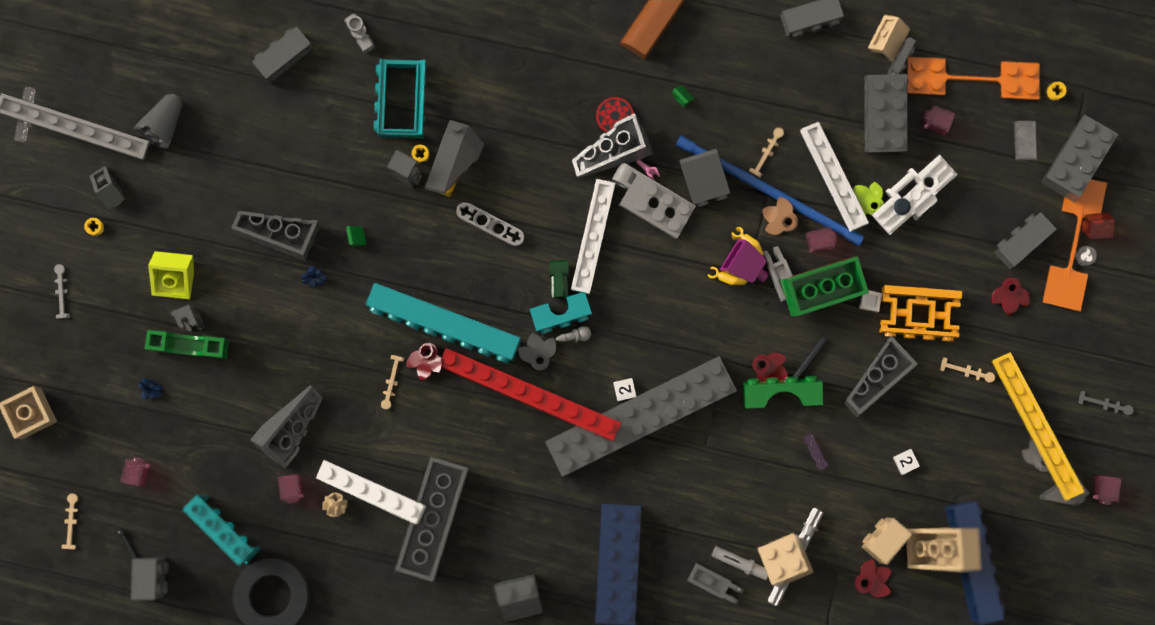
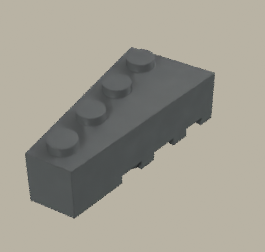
M238 211L231 229L235 235L306 261L320 225L317 220L309 221L302 220L301 218H285L277 215L269 216L260 213Z
M890 336L844 404L858 418L917 366V363Z

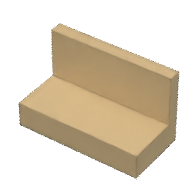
M884 15L868 48L872 52L883 53L890 61L894 62L910 28L899 17Z

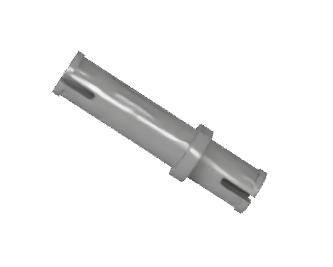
M715 546L712 557L745 571L747 575L750 573L761 579H767L768 574L765 567L754 563V560L750 559L749 561ZM724 555L739 561V563L724 557Z

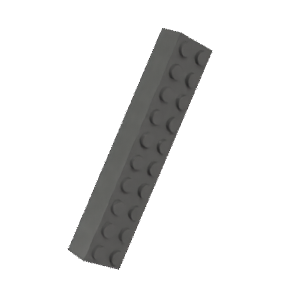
M720 356L602 413L606 417L621 422V427L614 442L577 426L545 442L563 477L737 390Z

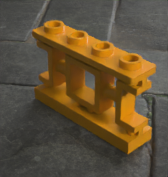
M889 285L882 287L881 293L883 296L881 302L891 303L890 320L880 321L881 328L879 333H884L885 337H896V334L904 335V338L915 339V336H923L924 340H934L935 337H940L942 341L949 342L959 337V326L950 325L951 307H960L962 291ZM889 296L913 297L914 299L906 300V309L897 308V298H889ZM928 299L953 300V302H946L944 304V312L935 311L936 301H929ZM912 305L929 306L928 323L911 322ZM896 316L905 317V327H913V329L888 328V326L896 325ZM935 319H943V330H951V332L926 331V328H934Z

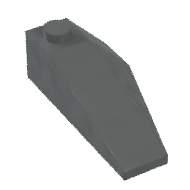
M636 114L617 121L610 131L606 134L603 133L596 143L592 146L589 145L572 160L578 178L618 167L621 163L629 164L653 154L649 139Z
M452 120L449 121L425 189L445 194L457 181V178L462 173H465L473 162L475 163L479 159L484 143L468 125Z
M312 386L307 387L264 423L250 441L272 460L286 468L297 455L300 449L298 447L302 437L306 436L308 432L306 428L310 420L314 419L323 397Z

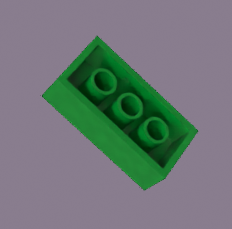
M858 256L780 280L791 317L803 315L869 293Z

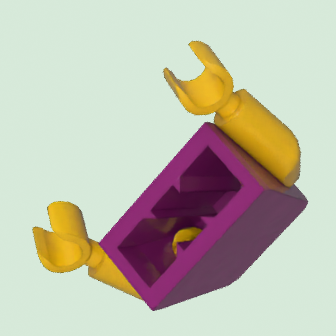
M736 227V230L741 234L735 235L732 233V238L737 240L720 268L723 272L720 273L717 268L711 267L710 269L716 271V275H707L710 279L719 278L720 281L730 285H745L747 282L753 283L756 278L764 282L768 277V272L762 269L766 259L763 257L760 243L750 235L743 234L741 227Z

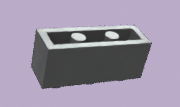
M818 0L785 10L781 14L787 37L793 36V38L800 37L807 31L817 32L827 25L829 27L837 26L844 17L839 0Z
M296 26L294 29H288L284 33V37L279 41H273L265 52L258 53L252 63L265 79L271 83L314 48Z
M396 150L387 168L393 178L414 188L415 184L419 185L423 178L422 170L415 159Z
M1041 212L1037 215L1031 214L1025 220L1026 224L1022 228L1018 226L1011 232V238L1008 240L1004 238L996 245L998 249L994 253L1009 269L1015 267L1056 230Z

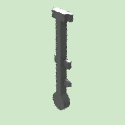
M1085 391L1080 393L1078 404H1083L1084 400L1102 405L1103 410H1107L1110 407L1115 409V413L1118 410H1121L1125 415L1133 413V407L1130 405L1122 407L1119 401L1115 405L1109 403L1110 399L1105 398L1104 402L1086 397Z

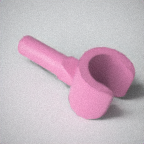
M641 160L636 161L646 171L649 178L654 180L652 176L654 174L660 177L656 167H649Z

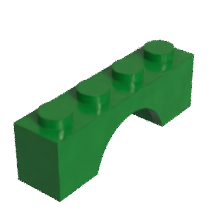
M147 330L145 349L149 351L227 359L229 340L225 338L190 336Z
M806 376L805 379L787 377L786 380L767 378V381H759V379L752 378L748 379V382H743V405L745 408H765L768 400L774 394L783 391L797 395L803 406L823 405V382L817 379V376Z

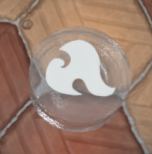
M1084 246L1076 252V260L1083 266L1094 263L1097 257L1096 251L1090 246Z

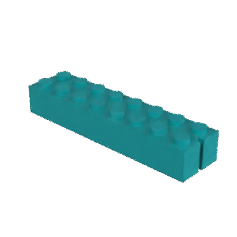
M374 283L366 303L370 308L369 311L381 317L383 314L388 315L387 318L397 323H401L402 320L410 328L418 330L419 327L423 328L426 334L434 337L439 334L447 342L453 344L455 341L460 342L461 347L468 350L473 348L479 349L478 352L487 357H490L492 354L497 356L496 359L506 364L509 361H514L521 343L520 337Z

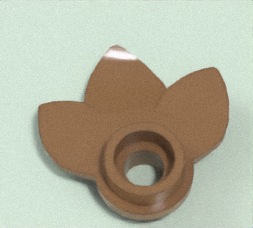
M778 198L777 207L769 206L762 209L764 218L769 222L765 231L772 235H778L783 231H792L798 225V219L793 214V206L785 198ZM790 218L792 224L786 225L785 219Z

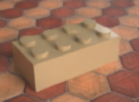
M906 529L912 534L907 539L908 568L961 571L981 569L978 529Z

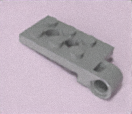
M624 163L620 164L612 178L614 183L628 189L619 204L621 207L673 238H678L695 208L694 204ZM650 198L657 199V208L649 206ZM667 207H670L674 210V216L672 218H668L665 215V209Z

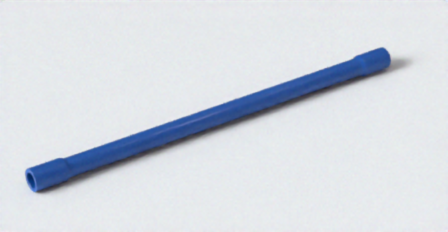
M682 135L676 143V146L694 155L707 152V150ZM720 158L723 171L776 200L779 197L787 199L792 204L794 210L840 234L857 246L861 244L864 236L854 230L850 232L847 227Z

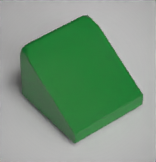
M683 86L673 89L672 96L683 108L694 100V97Z
M346 227L351 247L366 245L363 227Z

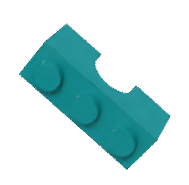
M585 292L566 297L569 307L563 315L553 314L548 303L531 308L530 312L537 333L546 334L552 332V328L557 326L561 329L570 326V322L578 320V323L589 320L588 316H592Z

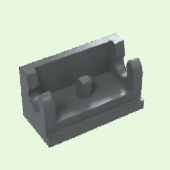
M186 305L171 312V315L175 317L178 326L184 328L182 322H184L186 329L192 332L190 325L192 327L197 326L200 330L205 328L198 309L191 305Z

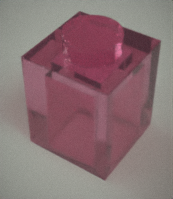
M933 106L925 112L923 117L925 124L923 127L945 135L951 127L955 113Z
M831 227L810 231L806 234L810 253L832 249L835 243H837L835 231L832 232Z
M133 456V460L126 459L120 482L144 487L150 464L144 463L145 459Z
M300 474L278 477L281 501L287 500V504L299 502L298 498L304 497Z
M1096 476L1093 499H1098L1100 504L1111 505L1112 502H1119L1121 478Z

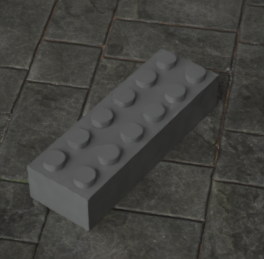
M430 457L417 502L425 505L426 508L419 524L410 521L395 569L396 571L432 582L435 581L469 468Z

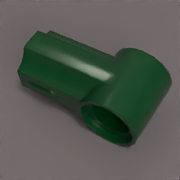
M568 260L549 261L552 298L568 297Z

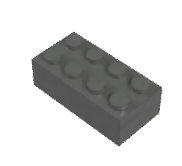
M907 74L864 75L865 152L907 151Z
M1084 115L1075 126L1041 183L1075 202L1082 195L1118 134Z

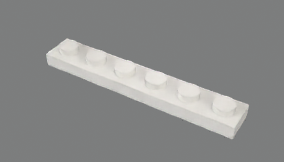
M819 122L802 128L800 132L849 231L851 232L867 225L869 222Z
M596 179L571 287L572 291L590 294L615 187L613 182Z
M325 460L316 477L323 482L415 524H419L426 508L421 503Z

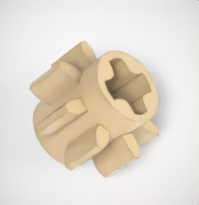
M331 493L329 496H325L322 509L327 510V515L338 517L341 513H345L347 500H343V495Z

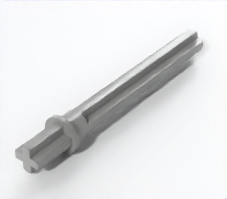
M816 508L812 509L806 523H803L804 527L799 536L804 550H806L815 530H818L816 527L824 513ZM789 583L780 587L775 586L768 602L778 606Z

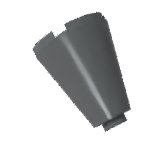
M175 94L165 95L135 125L134 129H138V135L153 145L155 142L160 143L159 147L168 148L182 109L181 99Z

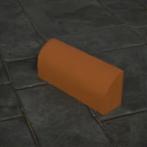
M648 0L620 44L645 60L684 0Z

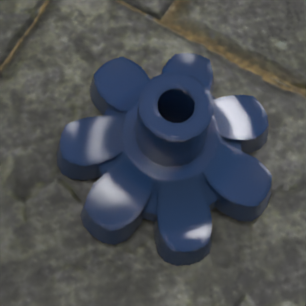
M310 266L308 273L302 274L301 279L302 284L309 283V287L314 288L315 283L322 285L323 281L327 280V277L321 270H317L315 266Z
M143 378L139 383V388L142 389L141 398L147 400L149 397L152 399L160 398L162 396L160 392L162 386H155V381Z

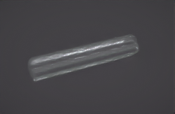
M25 87L22 100L33 103L36 90L32 87ZM18 120L14 137L15 141H26L29 123Z

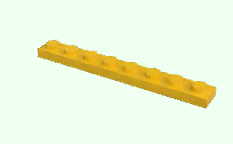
M1011 352L993 360L992 363L1064 500L1066 501L1084 493Z

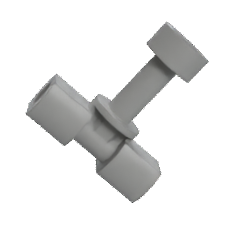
M356 14L347 17L345 22L353 37L357 38L362 51L367 53L374 49L375 45L369 35L366 34V28L362 19Z

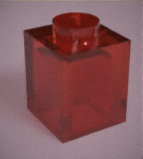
M1108 212L1085 214L1082 230L1090 239L1113 237L1114 219Z

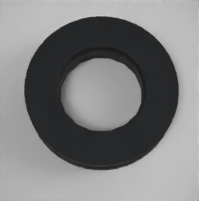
M280 558L263 559L249 565L238 577L233 590L235 611L245 625H296L305 615L310 602V587L304 573L292 562ZM270 575L280 577L286 581L291 591L289 606L283 613L275 616L265 615L260 612L254 605L252 596L257 582Z

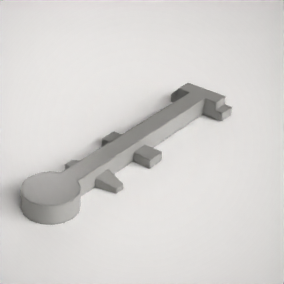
M58 264L54 268L55 273L58 274V279L55 280L58 283V290H55V294H59L60 314L56 315V319L70 318V314H65L64 293H67V289H63V282L67 281V279H63L65 267Z

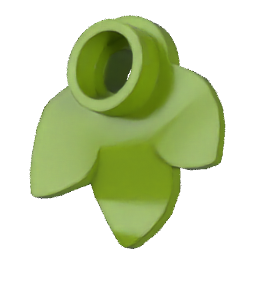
M873 182L869 188L862 185L853 187V192L865 215L874 214L884 205L882 201L883 190L876 182ZM877 203L878 208L872 209L871 204Z

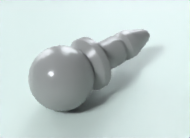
M581 326L578 329H573L570 333L558 336L556 341H587L591 337V331L588 327Z

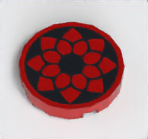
M611 97L599 105L596 121L599 128L607 133L614 127L613 125L617 121L633 115L634 112L626 100L619 97Z

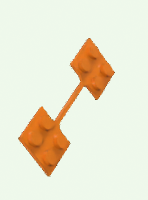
M907 58L908 94L945 95L946 80L999 82L1001 84V98L1040 99L1039 63L1001 62V76L989 78L950 76L945 71V59Z
M1091 179L1080 198L1075 202L1064 197L1062 211L1075 214L1078 221L1069 265L1067 268L1050 266L1043 303L1081 311L1088 274L1074 271L1072 268L1082 218L1089 217L1100 220L1107 183Z

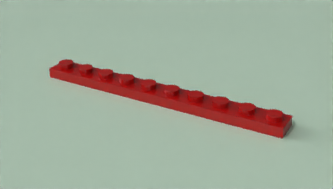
M446 348L442 355V369L614 442L621 427V422Z

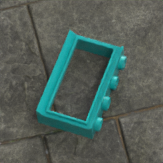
M380 59V65H376V76H379V83L375 85V93L378 95V102H375V113H378L377 120H374V132H377L379 137L424 139V92L426 86L425 69H427L425 60ZM387 68H416L414 130L384 129Z
M196 495L183 510L238 565L243 562L247 565L261 548L259 546L250 548L246 544L248 541L247 536L239 537L232 530L234 524L232 522L225 523L219 517L221 511L219 509L212 510L205 503L210 498L208 495Z

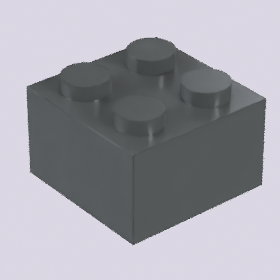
M166 558L132 559L131 599L155 600L165 597V594L168 592V582H165V577L169 570Z

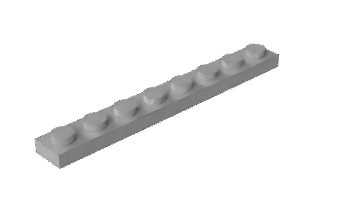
M2 93L0 96V114L144 160L150 144L147 140Z

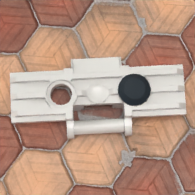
M940 155L918 174L911 168L908 170V174L896 185L885 191L890 199L872 216L891 235L912 215H914L913 218L915 220H918L929 207L937 203L935 195L957 176V173ZM926 177H930L934 181L933 186L930 188L924 184ZM911 180H914L917 184L909 193L901 198L898 192Z

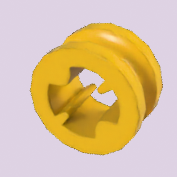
M1054 82L1047 88L1048 97L1054 101L1061 99L1066 94V87L1061 82ZM1056 87L1058 91H1061L1058 95L1052 91Z
M424 145L415 146L412 150L413 159L418 163L426 162L429 158L427 147ZM418 150H421V152L423 150L426 151L423 153V158H420V156L419 158L416 157Z
M89 218L85 222L86 232L93 236L100 235L104 230L103 222L97 218ZM93 222L99 226L98 229L95 228L96 231L94 232L90 228L91 224L94 225Z

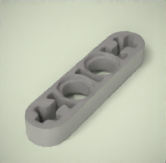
M464 202L458 205L456 211L461 220L511 246L517 247L524 242V234L520 229L469 203ZM468 207L470 213L474 214V211H477V213L474 215L473 221H471L472 217L468 214L462 216L460 210ZM478 216H486L487 223L479 225L477 223ZM502 224L504 226L503 233L496 234L493 231L494 226ZM508 228L511 229L509 233L513 235L519 233V238L521 240H516L515 242H512L513 239L509 235H507V238L505 239L504 236L507 234Z

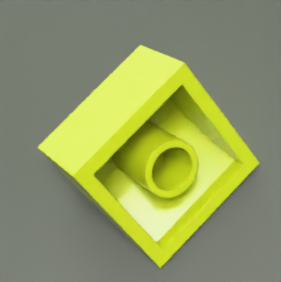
M155 251L148 265L152 296L190 299L194 276L193 255Z

